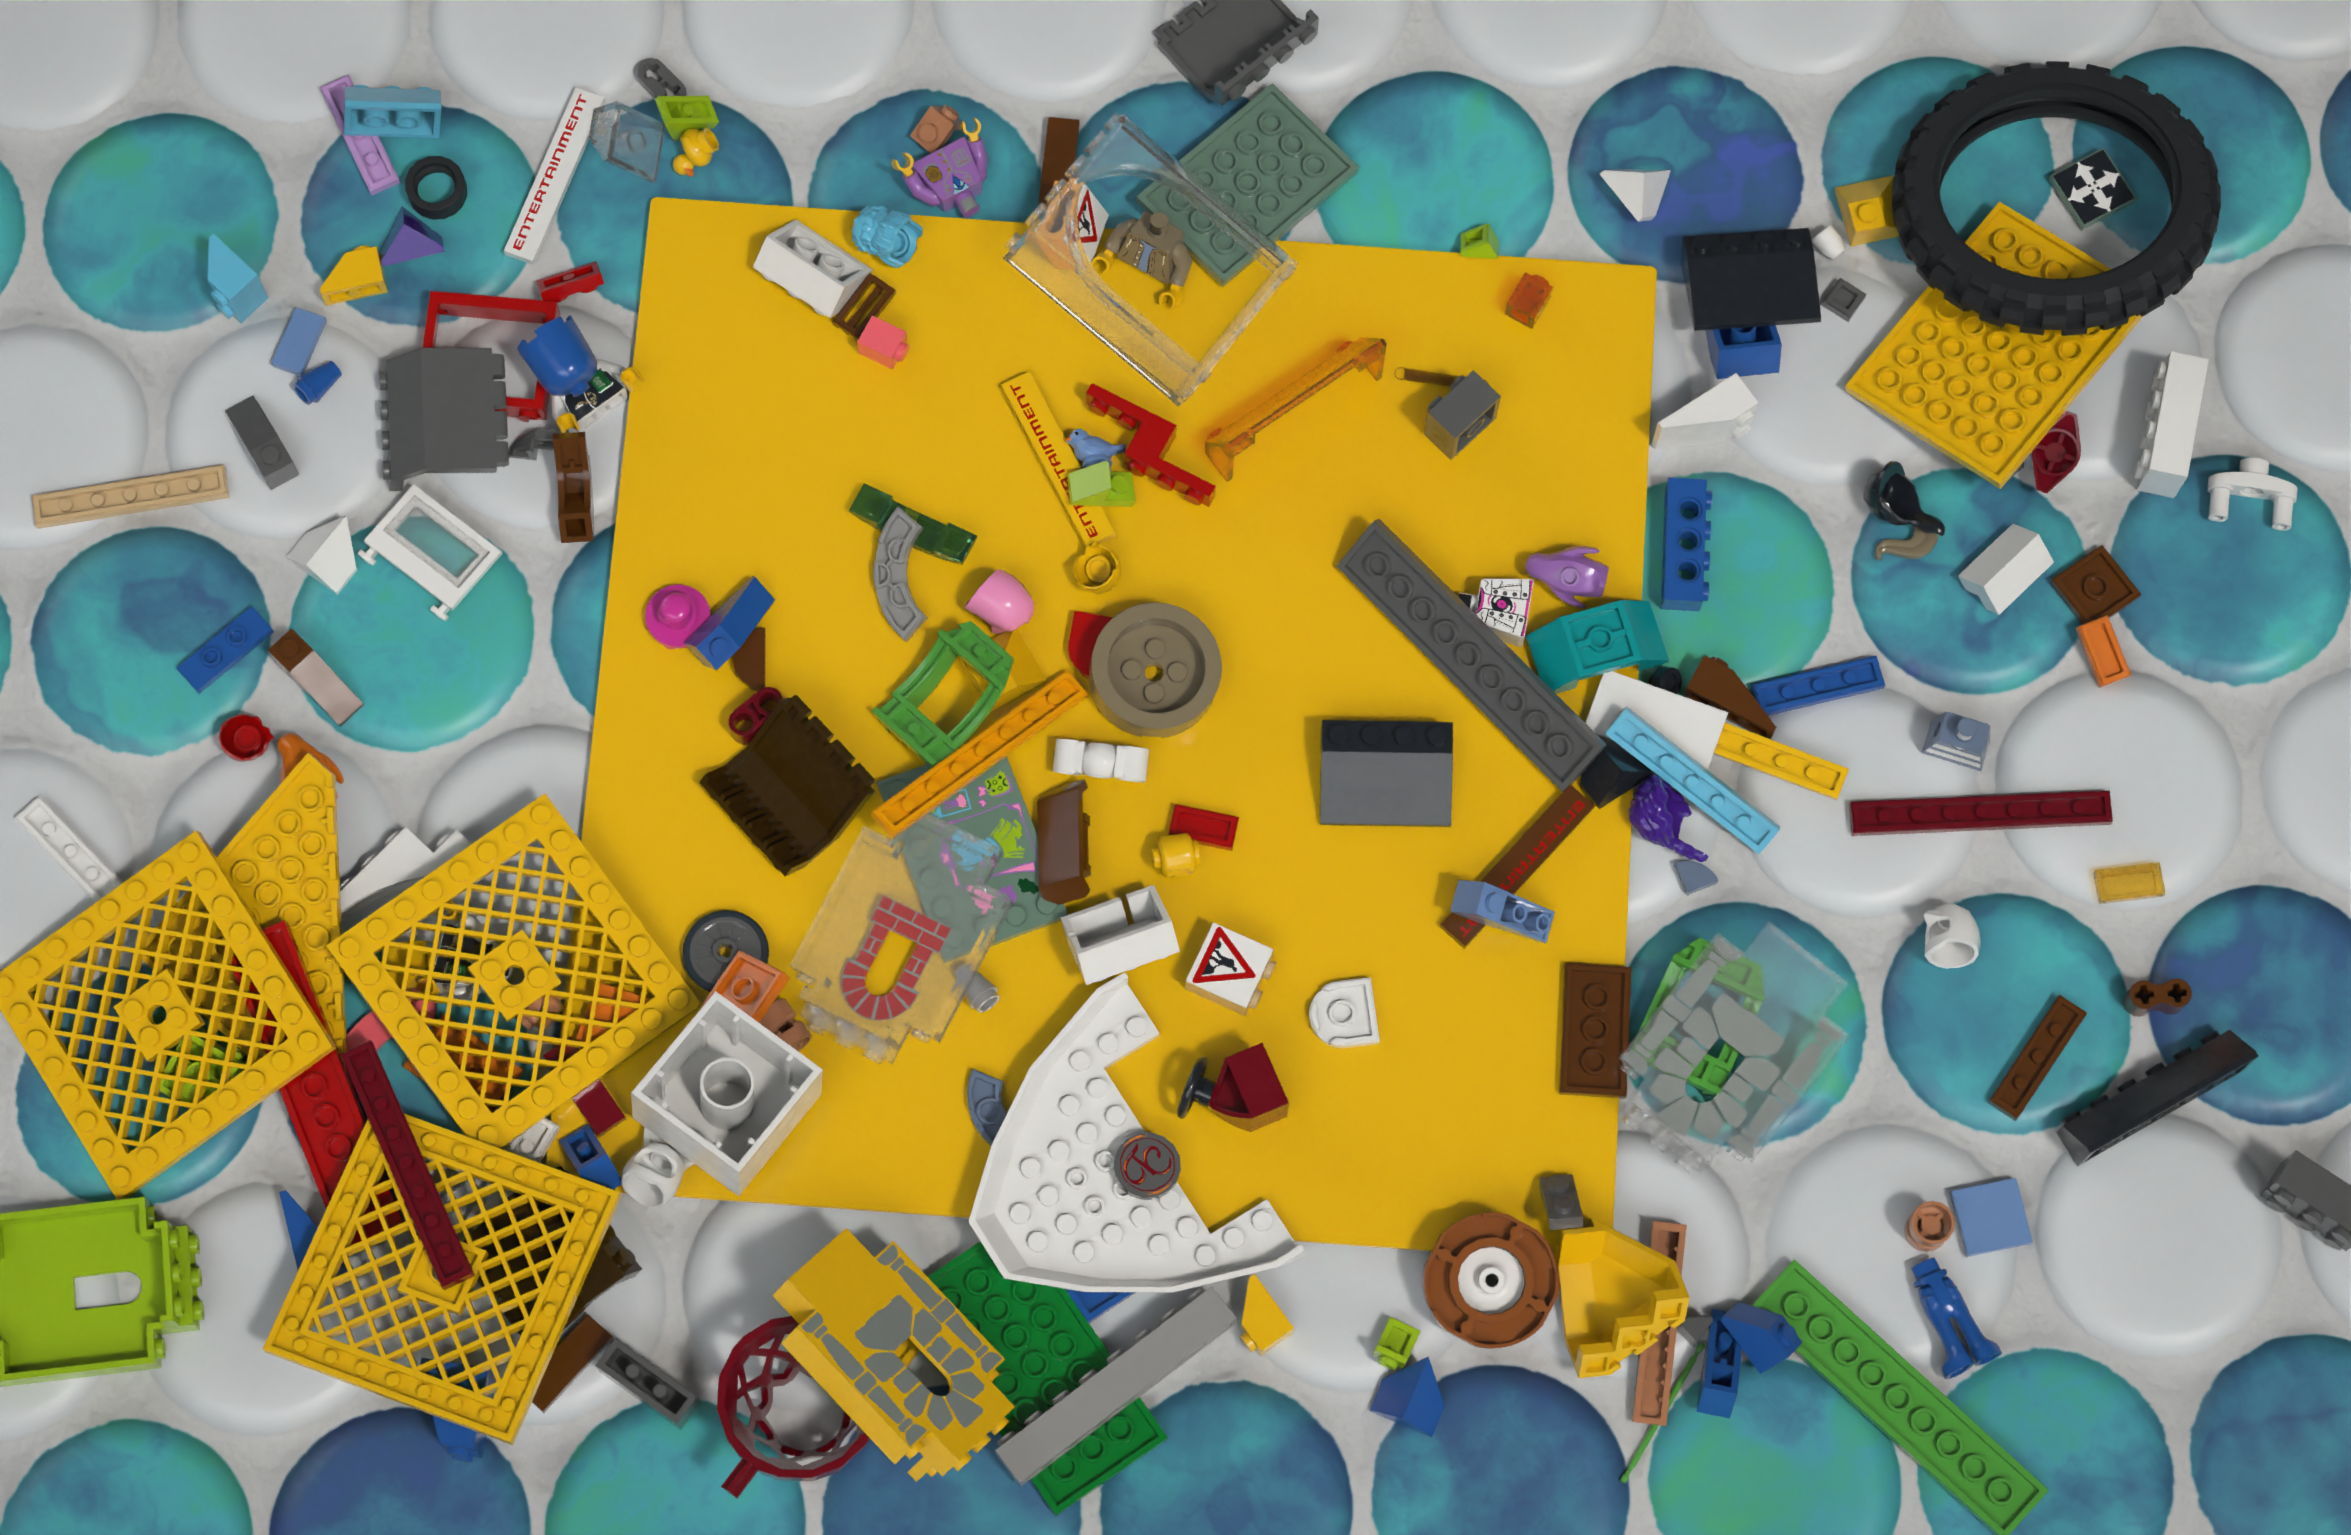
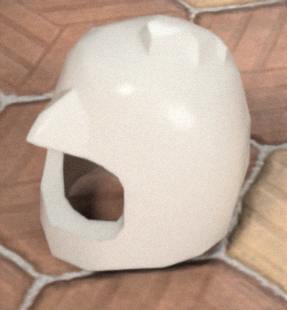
M1951 903L1937 906L1935 910H1928L1924 913L1927 924L1924 956L1929 963L1937 967L1949 969L1961 968L1975 961L1979 955L1981 938L1980 930L1969 910Z

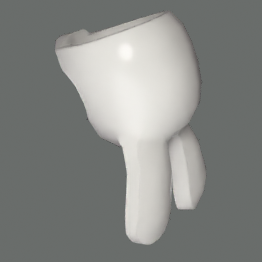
M644 1127L643 1147L636 1151L623 1168L621 1183L624 1191L637 1203L650 1208L661 1207L674 1197L680 1187L685 1170L693 1166L694 1163L677 1150L666 1145V1142Z

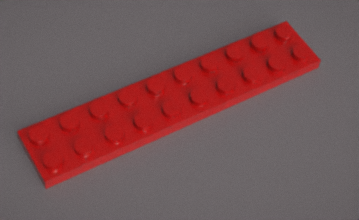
M283 920L263 929L265 935L336 1045L289 923ZM234 953L231 966L243 968ZM234 972L240 987L242 973ZM251 980L248 993L260 995ZM247 998L246 1005L250 1016L256 1018L260 1000ZM268 1007L265 1020L277 1022ZM264 1025L261 1038L262 1044L273 1045L277 1027ZM338 1048L279 1089L326 1209L366 1124V1119ZM264 1049L265 1054H267V1053H269V1052L271 1051V1050ZM384 1170L378 1184L389 1180L386 1170ZM393 1188L377 1195L381 1207L397 1201ZM372 1199L365 1214L376 1210ZM401 1209L385 1216L389 1228L406 1222ZM380 1219L363 1225L367 1238L384 1231ZM358 1230L351 1245L362 1241Z

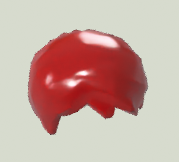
M250 714L231 716L221 725L219 731L221 750L229 758L239 762L252 761L259 758L267 750L270 741L274 739L270 729L263 726L262 720L258 716Z

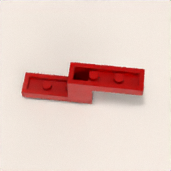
M1091 383L1086 392V405H1088V408L1099 416L1104 417L1108 415L1116 419L1117 423L1127 430H1137L1124 453V465L1127 466V469L1139 477L1146 475L1156 480L1155 483L1167 491L1174 489L1184 494V498L1192 504L1201 505L1202 503L1209 507L1215 497L1216 486L1163 460L1176 438L1177 425Z

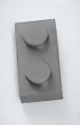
M1573 1174L1540 1177V1192L1549 1229L1558 1230L1583 1227V1214Z

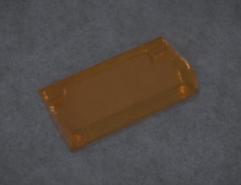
M1360 337L1353 343L1351 341L1343 343L1331 358L1224 430L1218 428L1209 434L1205 442V454L1227 482L1233 478L1234 457L1255 443L1256 433L1354 367L1358 372L1367 368L1376 381L1381 379L1387 343L1383 338Z

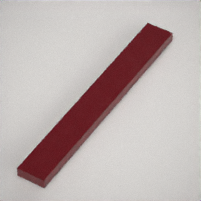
M2110 790L1850 802L1849 804L1852 836L2111 825L2113 822Z
M370 1040L340 1054L443 1290H446L474 1277V1271L374 1043Z

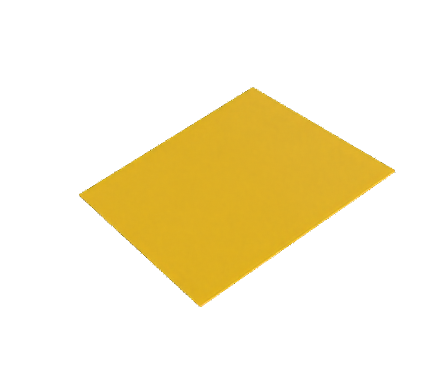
M663 197L653 198L650 202L633 367L638 370L644 381H634L632 386L635 390L630 392L581 842L701 1002V1006L600 1078L626 1117L625 1121L601 1137H597L620 1177L622 1176L623 1168L631 1156L643 1147L644 1126L633 1119L631 1092L703 1007L702 1003L710 993L698 986L685 969L682 955L685 938L691 927L702 917L713 912L730 910L743 913L760 925L769 945L767 964L785 972L790 977L775 1001L786 998L796 1012L795 1021H802L812 1034L811 1041L799 1052L823 1069L821 1096L740 1196L733 1193L694 1164L685 1170L680 1187L674 1197L970 1218L991 1146L976 1130L969 1112L967 1091L972 1069L1003 1081L1001 1099L1003 1107L1008 1113L1032 1064L1097 988L1125 972L1128 976L1129 987L1157 1028L1159 1037L1106 1068L1105 1071L1145 1133L1152 1132L1164 1136L1175 1146L1180 1156L1181 1165L1177 1182L1210 1234L1267 1199L1295 1242L1432 1251L1438 1237L1454 1223L1471 1215L1495 1212L1508 1214L1538 1230L1549 1243L1556 1260L1554 1244H1560L1562 1230L1566 1229H1549L1540 1192L1539 1178L1573 1174L1583 1214V1227L1577 1228L1589 1227L1590 1218L1613 1228L1619 1098L1559 1095L1564 971L1566 963L1625 967L1632 828L1628 810L1633 799V788L1601 809H1598L1595 805L1587 817L1515 894L1555 912L1546 943L1486 925L1465 949L1440 928V925L1452 913L1450 909L1458 880L1481 882L1563 792L1337 565L1374 520L1380 519L1457 596H1459V592L1478 595L1482 579H1533L1522 647H1517L1506 642L1504 643L1537 676L1526 635L1565 615L1620 600L1642 601L1657 270L1652 266L1513 256H1499L1496 259L1462 257L1460 253L1278 240L1224 287L1191 256L1192 265L1184 287H1180L1183 301L1171 309L1173 304L1172 297L1169 296L1167 302L1163 305H1160L1159 297L1171 287L1172 283L1167 285L1118 259L1116 253L1113 254L1114 263L1105 274H1102L1106 268V263L1103 260H1098L1093 267L1090 266L1089 271L1058 266L1035 238L1039 227L1038 223L910 215L911 220L923 228V233L917 239V250L911 260L900 268H894L884 263L879 256L859 251L858 247L855 246V242L852 241L853 221L859 216L861 211ZM798 220L873 269L871 274L896 290L895 296L878 318L906 331L909 350L902 362L897 361L892 370L859 354L857 341L853 339V336L847 335L843 332V329L833 325L832 321L836 315L829 318L817 313L811 305L802 299L791 296L787 289L781 285L765 279L761 272L753 268V265L766 236L790 222ZM1104 228L1094 258L1100 251H1105L1106 247L1104 245L1114 229ZM871 285L844 320L848 323L875 289L876 285ZM885 291L881 292L878 298L874 301L871 307L867 310V312L864 314L861 320L854 327L855 329L859 327L862 321L866 318L869 312L873 309L876 303L883 296ZM1543 304H1546L1544 310H1542L1541 315H1538L1543 307ZM1404 368L1407 369V372L1408 369H1412V371L1414 369L1415 373L1416 370H1420V372L1422 370L1423 374L1424 371H1428V373L1431 372V375L1433 372L1434 376L1435 373L1436 375L1439 373V376L1441 373L1442 377L1443 374L1444 376L1447 374V377L1449 374L1450 379L1451 375L1452 377L1455 375V378L1456 375L1458 377L1461 375L1467 377L1474 370L1501 396L1496 419L1459 454L1450 460L1424 435L1425 419L1429 412L1427 408L1438 396L1444 398L1451 391L1449 384L1447 387L1444 384L1441 386V383L1439 386L1438 382L1437 385L1436 383L1434 385L1430 381L1428 384L1425 381L1423 383L1422 380L1421 383L1420 381L1417 382V380L1415 382L1414 379L1413 382L1412 380L1409 381V379L1407 381L1406 377L1404 380V374H1406ZM1026 372H1031L1065 438L1069 437L1074 430L1082 429L1090 436L1099 437L1112 445L1125 444L1127 450L1136 434V429L1133 431L1121 427L1116 419L1108 415L1104 417L1099 416L1088 408V405H1086V392L1091 383L1177 425L1176 438L1163 460L1216 486L1215 497L1209 507L1202 503L1201 505H1195L1184 498V494L1174 489L1167 491L1159 487L1155 483L1156 480L1146 475L1139 477L1132 473L1136 500L1133 506H1102L1116 533V537L1101 543V545L1115 552L1121 566L1120 578L1116 586L1111 591L1103 594L1086 592L1076 582L1073 564L1078 556L1085 554L1086 548L1001 388V384ZM1069 444V446H1070V448H1071V450H1072V452H1073V454H1074V448ZM1125 452L1110 458L1112 461L1111 472H1130L1127 466L1124 465ZM1077 459V461H1078V463H1079V465H1080V467H1081V469H1082V463H1083V462H1081L1080 460ZM897 507L901 508L923 528L915 540L909 555L907 577L912 597L928 619L907 642L893 629L882 612L873 577V566L879 537L886 522ZM1573 546H1590L1599 549V553L1584 554V556L1609 567L1602 597L1574 596L1575 599L1586 605L1585 608L1575 607L1563 602L1553 594L1545 583L1532 578L1526 573L1525 562L1531 554H1551ZM997 569H1002L1016 577L1025 586L1034 601L1033 616L1029 623L1023 624L1017 628V631L1047 682L995 711L989 712L980 726L961 746L1064 671L1068 670L1088 692L1087 697L1007 756L1037 836L1038 798L1042 794L1065 784L1085 779L1088 788L1083 792V813L1090 816L1088 848L1091 875L1085 877L1090 892L1085 898L1064 903L1068 915L1120 897L1129 926L1134 924L1126 894L1154 885L1172 921L1180 952L1169 955L1164 959H1158L1138 966L1133 970L1107 977L1102 981L1086 985L1078 964H1076L1070 951L1062 921L948 963L944 962L941 952L940 954L934 952L914 989L919 992V995L911 1008L891 1020H869L858 1015L848 1005L843 995L842 975L849 958L856 961L875 923L870 920L883 896H886L927 916L897 837L892 840L871 816L872 811L884 803L877 786L878 781L923 766L926 763L892 732L889 733L873 714L872 710L875 707L880 709L893 697L891 693L922 663L939 637L937 633L941 629L945 632L958 629V624L972 621L991 639L1000 635L992 633L991 625L978 615L968 611L964 606ZM752 576H755L775 599L754 628V630L765 628L766 687L777 689L783 699L798 695L812 710L808 719L810 720L812 717L817 716L834 734L829 742L832 743L838 739L856 758L851 766L853 767L860 763L875 779L871 785L875 792L842 835L807 866L788 876H784L773 866L767 856L752 843L746 833L731 820L726 811L710 797L705 788L699 783L706 773L725 766L747 747V745L739 744L733 739L728 720L732 712L757 691L751 690L737 677L732 660L733 655L718 670H714L704 666L688 647L667 649L652 637L646 624V608L650 599L659 590L667 586L686 585L696 589L705 597L712 616ZM1166 603L1183 608L1199 618L1214 636L1222 663L1219 687L1206 714L1188 730L1166 738L1135 736L1112 724L1096 705L1091 693L1089 679L1082 676L1076 670L1068 655V642L1075 611L1114 618L1120 612L1136 605ZM957 656L934 691L917 708L946 735L961 722L981 697L960 663L959 656ZM1636 665L1613 671L1638 680L1639 671ZM1155 666L1147 667L1145 676L1150 681H1159L1163 677L1162 669ZM1603 674L1579 680L1575 689L1557 694L1585 723ZM768 700L762 704L761 708L765 711H772L778 703ZM1322 720L1453 722L1451 827L1320 825V731ZM742 721L736 726V729L741 732L748 731L753 723ZM1056 739L1085 741L1088 744L1095 742L1111 744L1116 747L1121 745L1149 749L1146 782L1116 780L1114 777L1107 779L1052 772ZM1580 775L1572 786L1593 803L1580 787ZM1175 804L1239 817L1232 851L1198 844L1201 865L1196 866L1195 872L1191 875L1166 878L1162 875L1160 868H1154L1151 849L1157 848V842L1160 837L1168 836ZM575 893V900L581 901V899ZM574 907L572 923L581 924L583 908ZM588 910L585 925L601 927ZM1213 922L1274 949L1272 961L1276 962L1275 968L1269 980L1263 978L1258 990L1263 991L1255 1010L1249 1007L1246 1016L1185 989L1186 979ZM571 930L570 946L577 947L579 931ZM892 931L889 932L865 980L866 988L873 996L887 997L893 993L919 944ZM584 932L582 948L600 951L603 935ZM607 936L605 951L621 954ZM721 948L720 956L730 957L732 949ZM569 953L567 969L573 970L576 954ZM580 955L578 971L597 973L599 957ZM604 958L601 974L620 977L622 961ZM627 963L625 978L640 980ZM966 963H971L980 974L998 988L999 1001L991 1009L983 1013H979L976 1009L970 1007L959 980L955 976L956 970ZM566 976L565 992L570 993L571 976ZM1371 977L1380 1043L1350 1048H1336L1322 1042L1314 1034L1309 1022V1009L1315 995L1325 985L1332 982ZM577 978L574 994L592 996L595 980ZM600 981L601 983L618 988L619 985L616 983ZM623 985V990L641 996V987ZM647 990L645 998L653 999V996ZM564 999L563 1002L564 1010L562 1015L566 1016L568 999ZM573 1000L571 1017L583 1018L589 1003ZM561 1022V1030H560V1038H561V1039H562V1036H563V1030H564V1023H565V1022ZM569 1023L567 1039L571 1037L575 1041L580 1025ZM1263 1042L1289 1102L1286 1118L1248 1132L1227 1123L1215 1115L1209 1106L1208 1108L1195 1101L1187 1116L1183 1119L1178 1118L1177 1108L1183 1090L1200 1056H1205L1208 1060L1204 1078L1217 1082L1226 1057ZM571 1099L551 1113V1122L561 1128L547 1150L546 1165L552 1168L562 1166L565 1171L580 1177L559 1142L562 1138L588 1123ZM622 1184L615 1188L616 1191L627 1194Z

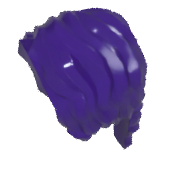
M1652 775L1638 786L1637 792H1634V798L1630 802L1631 806L1628 813L1631 825L1638 830L1644 839L1653 844L1674 850L1675 853L1686 856L1690 860L1706 861L1709 857L1706 853L1695 849L1679 839L1683 818L1689 817L1692 814L1688 803L1684 801L1680 793L1672 789L1670 784L1663 781L1660 776Z

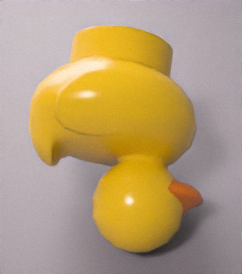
M694 128L686 130L679 139L685 154L677 155L674 158L673 169L679 175L692 177L694 175V166H707L712 159L713 153L719 150V143L715 134L708 128L701 131Z

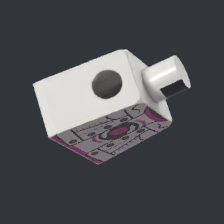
M1482 579L1478 595L1459 592L1458 597L1503 642L1522 647L1526 632L1533 579Z

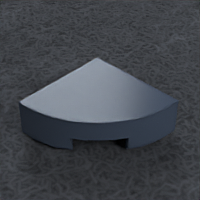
M1694 861L1675 863V869L1687 895L1715 885L1719 881L1713 871L1701 863Z

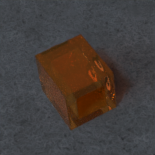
M1525 272L1507 302L1505 315L1533 329L1551 299L1553 286L1549 285V282L1542 276L1536 274L1532 276Z

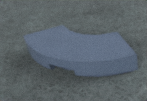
M972 1069L967 1091L969 1112L976 1130L991 1146L1007 1115L1001 1099L1004 1083L999 1079Z

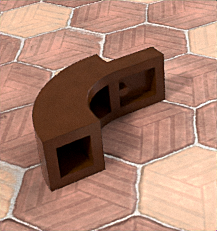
M586 432L553 434L561 543L594 541L593 487Z

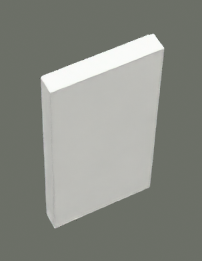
M1613 671L1603 674L1586 720V724L1595 733L1612 740L1605 732L1627 706L1708 770L1728 712Z

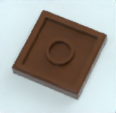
M2103 545L2090 552L2050 581L2051 586L2082 625L2107 615L2110 619L2142 595Z

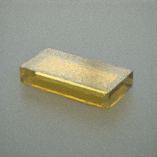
M2160 862L2099 869L2093 872L2099 904L2163 897L2165 895Z

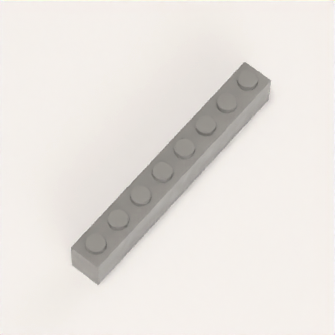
M1213 1286L1206 1291L1202 1287L1196 1290L1186 1299L1189 1303L1180 1311L1173 1308L1160 1318L1162 1324L1152 1332L1149 1328L1142 1331L1133 1339L1135 1345L1126 1352L1122 1348L1114 1352L1106 1359L1108 1363L1106 1367L1098 1373L1095 1369L1089 1371L1079 1380L1081 1386L1071 1393L1068 1389L1063 1391L1051 1401L1054 1405L1044 1414L1041 1410L1035 1412L1025 1420L1026 1427L1017 1434L1011 1431L997 1442L999 1448L995 1450L996 1456L1020 1487L1236 1324L1237 1317Z

